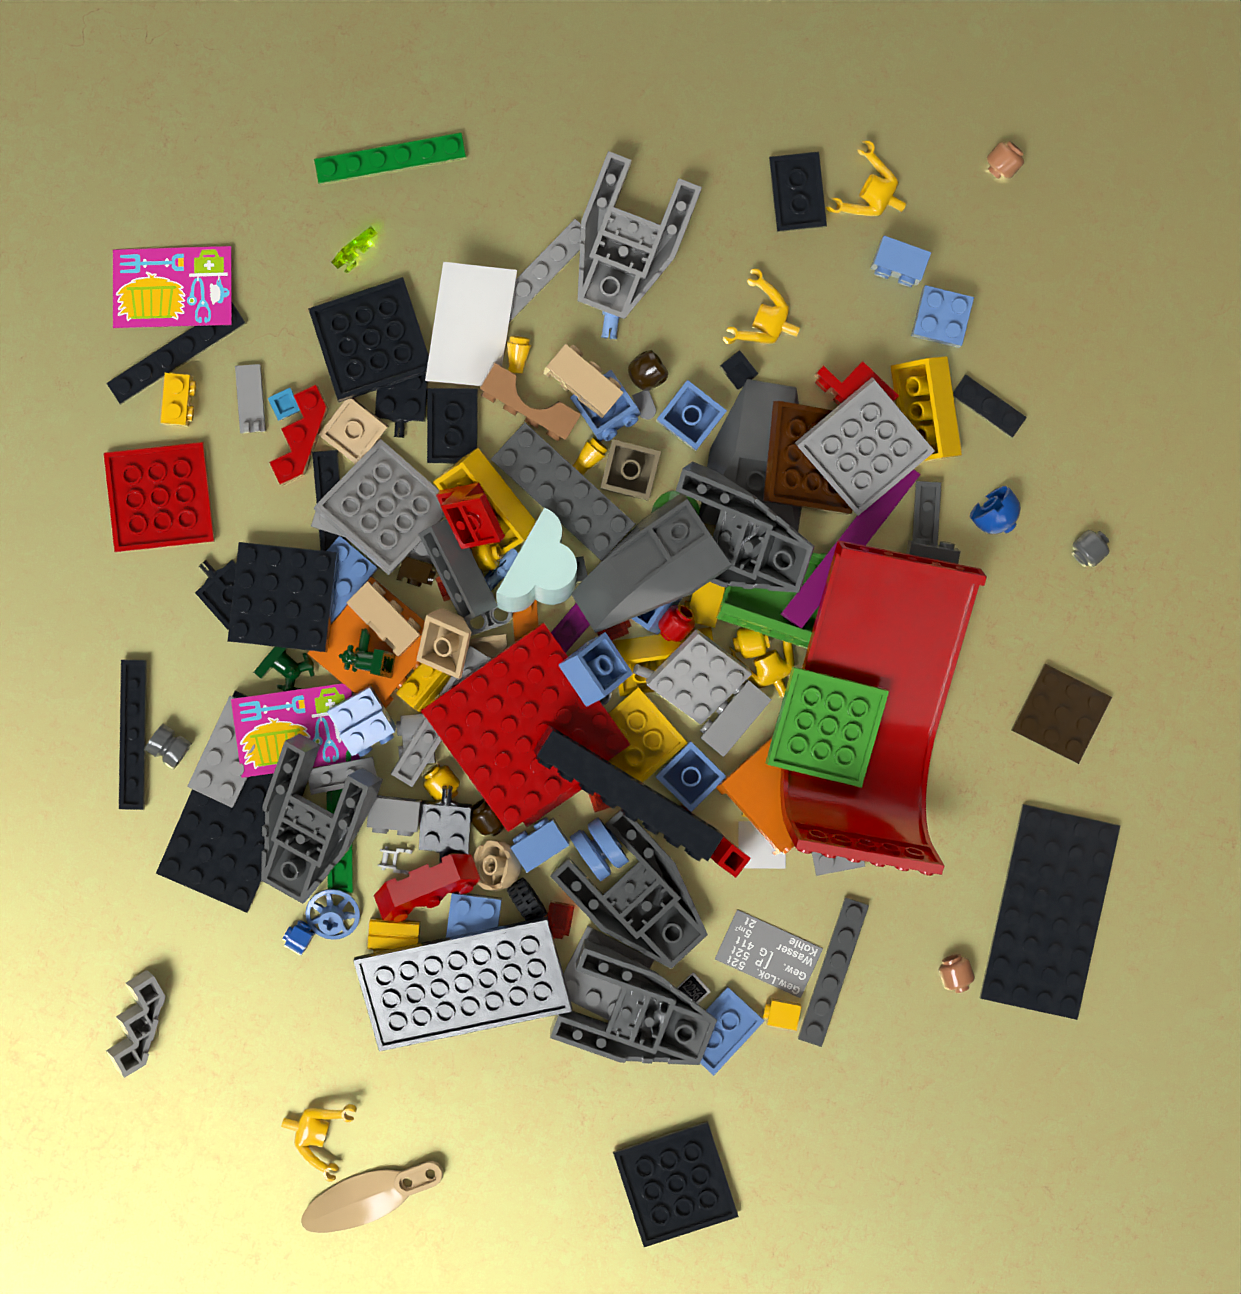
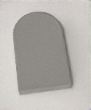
M649 390L632 395L635 405L641 413L640 416L646 420L652 419L656 414V408Z

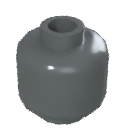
M1087 530L1073 543L1074 551L1072 555L1082 566L1094 567L1109 554V547L1107 545L1109 540L1101 531L1096 533L1092 530Z

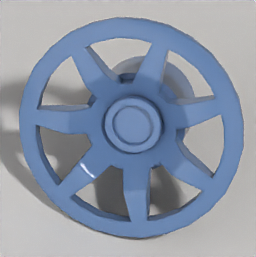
M327 889L316 893L308 902L305 913L307 923L312 927L311 930L320 937L331 940L341 939L350 935L356 929L360 919V911L356 901L346 892L336 889ZM331 894L340 895L344 899L336 906L333 903ZM326 895L327 906L324 907L315 901L319 897ZM348 901L354 907L355 913L342 911ZM311 907L316 909L320 916L311 919ZM355 918L353 925L347 929L344 920Z

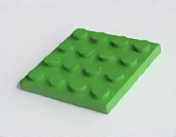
M792 666L765 763L774 767L862 787L889 691Z

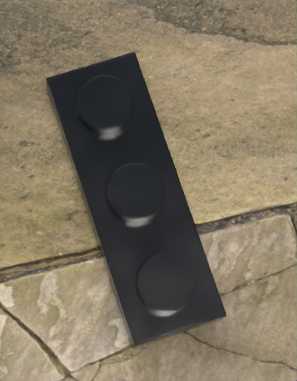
M968 375L962 378L953 391V397L1010 438L1014 437L1027 418Z

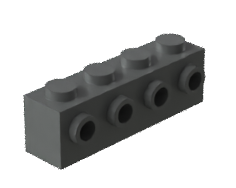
M447 519L418 533L458 615L462 616L465 622L498 607L494 594L490 591L483 572L473 557L471 548H460Z

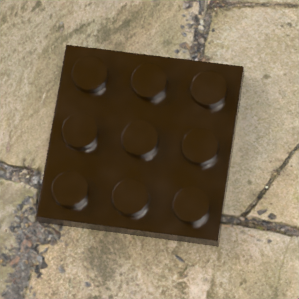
M1044 664L1011 731L1079 764L1112 697Z

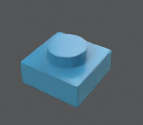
M291 388L268 398L278 421L300 412Z

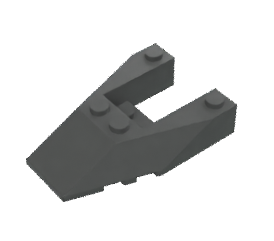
M695 462L685 466L682 469L676 492L721 509L713 538L732 564V567L710 582L721 587L735 586L743 587V589L761 588L768 589L769 591L799 593L815 546L754 495L717 471Z
M298 734L284 742L263 803L265 825L262 826V836L265 837L264 850H262L261 881L303 904L349 850L376 801L383 779L364 768L349 774L335 813L333 814L303 797L320 744Z
M621 808L605 825L639 861L605 894L592 883L570 858H567L551 873L550 877L602 932L672 969L708 934L675 862L638 821L634 822L624 816Z
M584 939L576 960V971L621 986L620 993L608 1023L575 1011L555 1015L550 1028V1038L620 1063L638 1061L652 1064V1062H668V1064L700 1065L717 1018L657 972L609 947Z

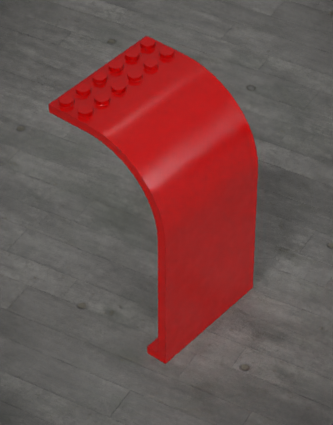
M840 540L837 541L802 669L886 689L889 693L862 787L781 768L780 798L783 821L798 851L805 854L817 852L828 858L844 857L855 863L867 861L878 867L889 865L901 871L917 870L927 876H932L933 874L942 875L945 865L931 842L927 826L926 793L928 772L934 740L979 585L984 586L987 576L982 569Z

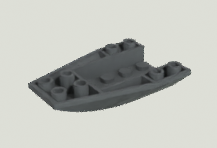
M680 493L642 519L577 586L571 595L594 632L597 633L691 595L732 567V564L698 516L697 511L687 496Z

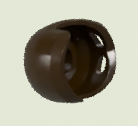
M652 350L645 351L636 356L628 367V373L632 382L643 391L657 388L668 378L666 367L662 364L659 356Z

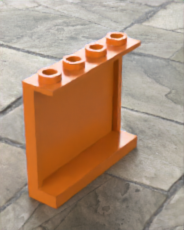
M371 577L368 582L371 584L377 582L386 592L383 596L389 602L395 600L403 608L401 614L407 620L410 617L413 618L420 625L421 629L419 632L422 634L425 621L381 585L379 581ZM347 605L330 626L328 651H309L307 654L355 694L371 685L386 709L393 701L391 694L396 688L400 689L408 679L407 675L412 669L415 670L421 665V662L416 660L422 635L401 656H395L392 678L370 674V671L360 669L353 672L351 664L350 669L345 670L344 663L339 658V654L347 650L349 645H353V652H355L356 647L359 646L361 629L366 628L370 634L368 651L374 652V649L394 653L393 649Z
M771 737L727 776L716 789L721 795L726 793L772 845L775 849L772 853L776 855L781 852L786 854L794 847V844L788 834L782 816L780 798L781 768L765 763L772 741Z

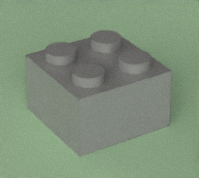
M377 795L376 801L368 813L367 827L372 828L374 833L387 834L389 830H397V835L412 836L414 832H418L420 829L422 800Z

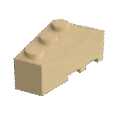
M565 344L546 366L543 374L547 377L553 376L561 383L560 386L564 390L571 391L578 397L581 403L603 418L624 393L620 390L622 386L612 377L607 379L601 374L603 370L593 361L588 363L582 358L583 353L574 345L569 347Z
M367 581L346 603L393 649L397 656H401L422 635L419 632L421 627L413 618L410 617L407 620L401 614L403 608L395 600L389 602L383 596L386 592L377 582L371 584Z

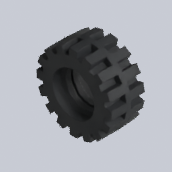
M524 877L516 881L509 888H506L512 902L526 921L542 918L548 914L540 898Z

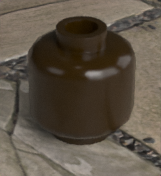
M485 799L479 800L472 806L471 823L481 835L487 836L492 834V836H496L503 831V824Z

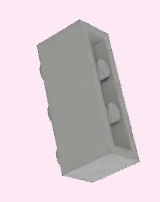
M749 680L733 693L735 696L729 703L727 701L723 702L716 710L719 714L713 722L709 719L700 730L703 733L700 738L723 757L772 700Z

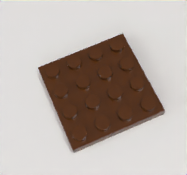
M773 401L764 501L846 515L852 514L853 510L795 444L797 440L833 410L784 401Z

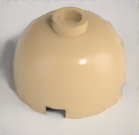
M494 840L486 841L485 845H480L476 849L473 856L481 879L477 884L483 889L493 891L509 888L518 880L521 873V863L512 851L509 843Z

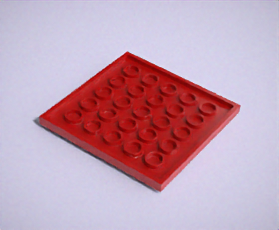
M544 622L421 709L425 718L508 832L578 783L575 779L571 783L561 777L557 772L558 769L554 766L548 769L537 762V756L533 750L549 725L607 761L631 745L599 700L587 707L585 706L559 667V664L568 656Z

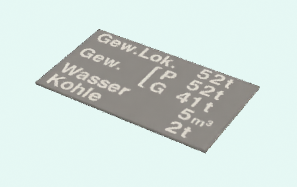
M737 910L715 960L801 998L823 948Z

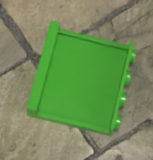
M812 553L802 586L825 558L826 553ZM728 586L725 588L716 618L808 649L819 606L804 626L798 628L781 615L797 593Z

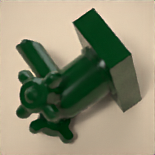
M366 628L361 629L359 646L356 647L355 652H353V645H349L347 650L339 654V658L344 663L345 670H349L351 664L353 672L360 669L370 671V674L392 678L396 654L374 649V652L368 651L370 634Z
M274 647L253 673L262 679L274 668L285 677V684H277V689L283 692L302 689L294 687L295 679L300 676L301 672L307 670L311 677L314 676V662L308 657L307 653H302L304 661L297 663L286 653L288 648Z

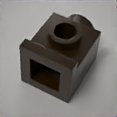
M406 557L401 563L396 580L403 581V578L406 577L408 578L406 582L408 584L421 587L422 583L432 586L436 571L432 570L434 565Z

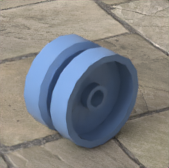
M597 817L588 823V830L592 834L593 840L583 830H578L570 836V839L601 882L611 875V869L605 861L606 858L616 868H621L629 860L621 849L622 845L616 836Z

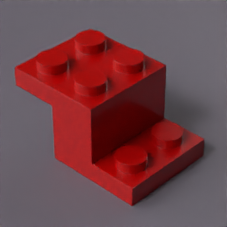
M863 361L842 383L824 365L814 375L817 379L814 383L825 393L829 390L835 396L833 401L838 406L872 377L893 402L899 396Z
M480 482L440 490L436 494L442 511L461 549L501 542L505 538Z

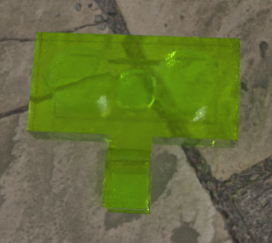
M370 226L344 246L331 263L337 269L346 264L347 268L344 272L349 273L356 267V259L359 257L358 253L362 252L365 254L373 247L374 243L372 240L378 233Z

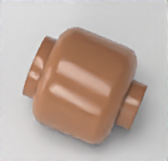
M1011 141L1008 143L1000 142L987 156V161L990 164L988 170L998 179L1001 176L1008 179L1012 178L1024 164L1022 157L1024 153Z
M960 954L944 958L942 960L943 964L938 969L944 987L947 990H955V993L967 991L969 985L975 979L970 961L966 957H961Z

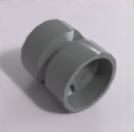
M163 723L149 740L144 750L154 757L163 756L164 764L175 769L192 743L182 736L174 737L175 731Z

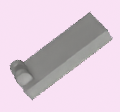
M261 365L235 366L240 433L266 432Z
M373 757L313 768L308 779L311 795L342 789L347 776L361 768L376 775Z

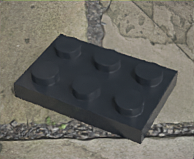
M819 152L769 157L777 232L827 227Z
M428 388L427 463L455 464L477 448L478 388Z

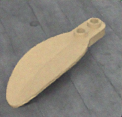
M427 1161L402 1171L375 1170L345 1179L326 1190L307 1207L301 1218L302 1226L310 1232L328 1233L355 1228L375 1221L398 1208L410 1195L438 1185L443 1178V1169L439 1163ZM428 1169L434 1170V1177L428 1176ZM410 1178L412 1185H406L404 1179Z

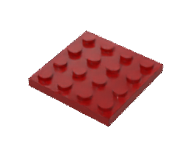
M204 442L104 453L114 552L215 542Z

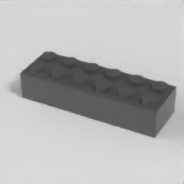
M525 422L491 458L498 467L543 508L552 511L558 517L560 523L601 561L636 525Z

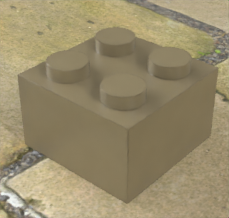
M612 439L600 489L649 501L661 451Z

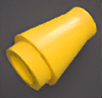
M510 336V341L507 342L508 371L523 373L531 348L529 344L530 338Z
M594 437L590 441L587 440L572 466L584 475L590 468L606 457L607 447Z

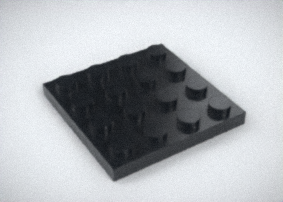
M403 277L308 308L338 402L426 374L429 354Z
M239 542L228 642L327 652L338 552Z
M708 1121L613 1151L643 1247L739 1217Z

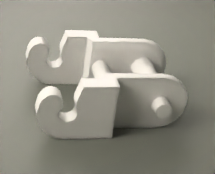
M386 846L385 849H380L383 852L382 864H378V867H382L381 870L390 868L393 869V873L409 875L410 871L397 869L396 862L399 852L412 854L413 850L397 848L394 851L388 850L389 847ZM389 853L394 854L392 865H387Z

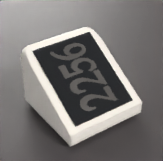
M694 972L677 987V989L697 1004L711 992Z

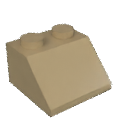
M443 608L426 615L416 661L460 679L471 637V631L464 618Z

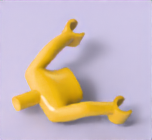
M862 141L868 146L867 152L857 150L858 154L866 156L883 178L871 174L863 185L859 197L867 201L869 206L843 203L839 198H831L837 203V207L835 209L826 207L827 211L831 213L843 211L855 215L880 216L889 204L902 212L906 203L893 196L899 183L897 178L876 156L874 144L871 141Z
M752 269L751 274L756 275L758 280L747 279V283L753 287H760L772 299L775 306H767L761 303L752 328L760 332L737 331L734 327H728L726 330L733 333L734 338L723 337V341L726 344H733L737 339L773 344L778 340L782 331L797 337L800 327L786 322L789 306L775 287L762 278V272L759 269Z
M783 641L785 660L782 659L776 649L754 659L753 662L757 674L751 670L752 675L747 680L758 688L774 684L779 696L783 697L786 686L782 679L790 675L792 666H795L792 644ZM729 646V648H730V650H731V652H732L731 655L734 656L736 659H738L740 662H742V661L736 656L735 651L733 650V648Z
M353 1104L346 1105L343 1110L307 1108L302 1113L299 1122L284 1117L281 1125L283 1128L296 1131L294 1140L296 1149L310 1165L323 1172L324 1178L329 1182L334 1181L336 1176L329 1174L328 1170L338 1171V1165L335 1163L327 1165L313 1154L309 1145L323 1147L330 1123L322 1119H343L345 1122H352L354 1117L347 1115L346 1111L356 1112L357 1108Z

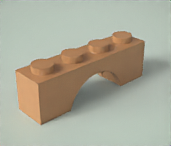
M493 363L479 387L483 391L481 396L493 403L496 399L505 404L504 410L516 416L517 412L526 416L524 422L536 429L539 425L546 428V435L554 440L559 441L560 438L566 440L581 414L560 401L544 409H535L527 406L517 394V376L500 365Z

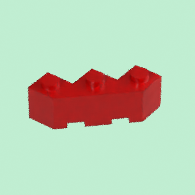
M317 385L293 395L304 418L281 428L291 452L269 462L279 484L282 486L306 474L312 452H314L319 433L329 408Z
M450 854L441 858L443 863L431 868L426 864L409 872V877L398 882L396 878L386 881L374 894L382 920L401 922L408 917L415 907L434 908L440 904L441 900L448 893L467 894L471 892L473 887L481 880L472 855Z

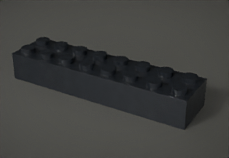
M550 725L533 750L537 756V762L548 769L554 766L558 769L559 775L572 783L575 779L580 782L578 785L582 790L592 796L595 792L601 795L600 799L602 802L613 809L619 806L622 808L621 812L624 816L634 822L640 819L643 821L642 825L645 826V829L655 835L661 832L664 834L663 838L669 844L676 848L682 845L685 847L684 851L699 862L702 858L709 861L724 837L717 828Z

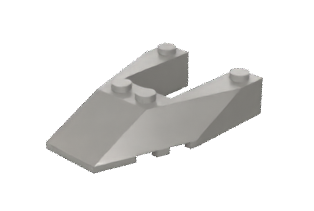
M608 151L581 220L577 301L625 319L674 260L702 187L678 178L661 225L615 208L632 160Z

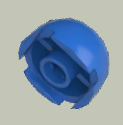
M1002 486L986 495L985 497L988 500L981 507L978 502L970 513V518L976 526L988 534L1009 533L1017 525L1016 521L1021 510L1020 502L1009 487Z

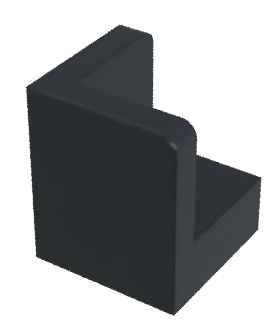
M740 350L720 365V369L737 390L744 386L747 379L752 380L758 375V372Z

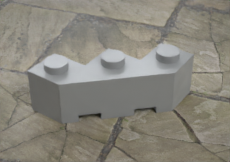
M147 970L126 982L137 1004L116 1016L127 1038L106 1050L116 1070L124 1078L146 1065L149 1047L154 1039L158 1025L160 1009L163 1007L166 997L154 975Z

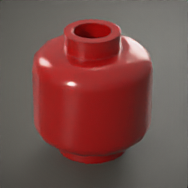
M684 605L670 606L658 622L661 636L667 641H683L695 627L693 612Z

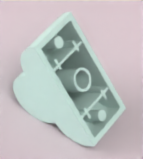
M544 508L496 592L497 608L507 612H519L527 609L535 600L543 604L556 605L566 601L575 590L577 561L573 552L562 544V526L560 520L552 511Z

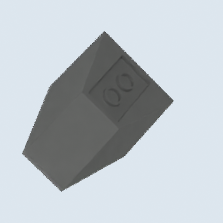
M747 379L710 448L707 467L717 471L754 495L798 532L802 507L764 501L773 401L799 404L797 388ZM701 502L699 517L704 524L716 526L721 509Z

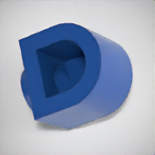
M301 920L298 921L294 928L289 926L282 938L286 941L284 946L302 956L315 935L311 931L312 927Z

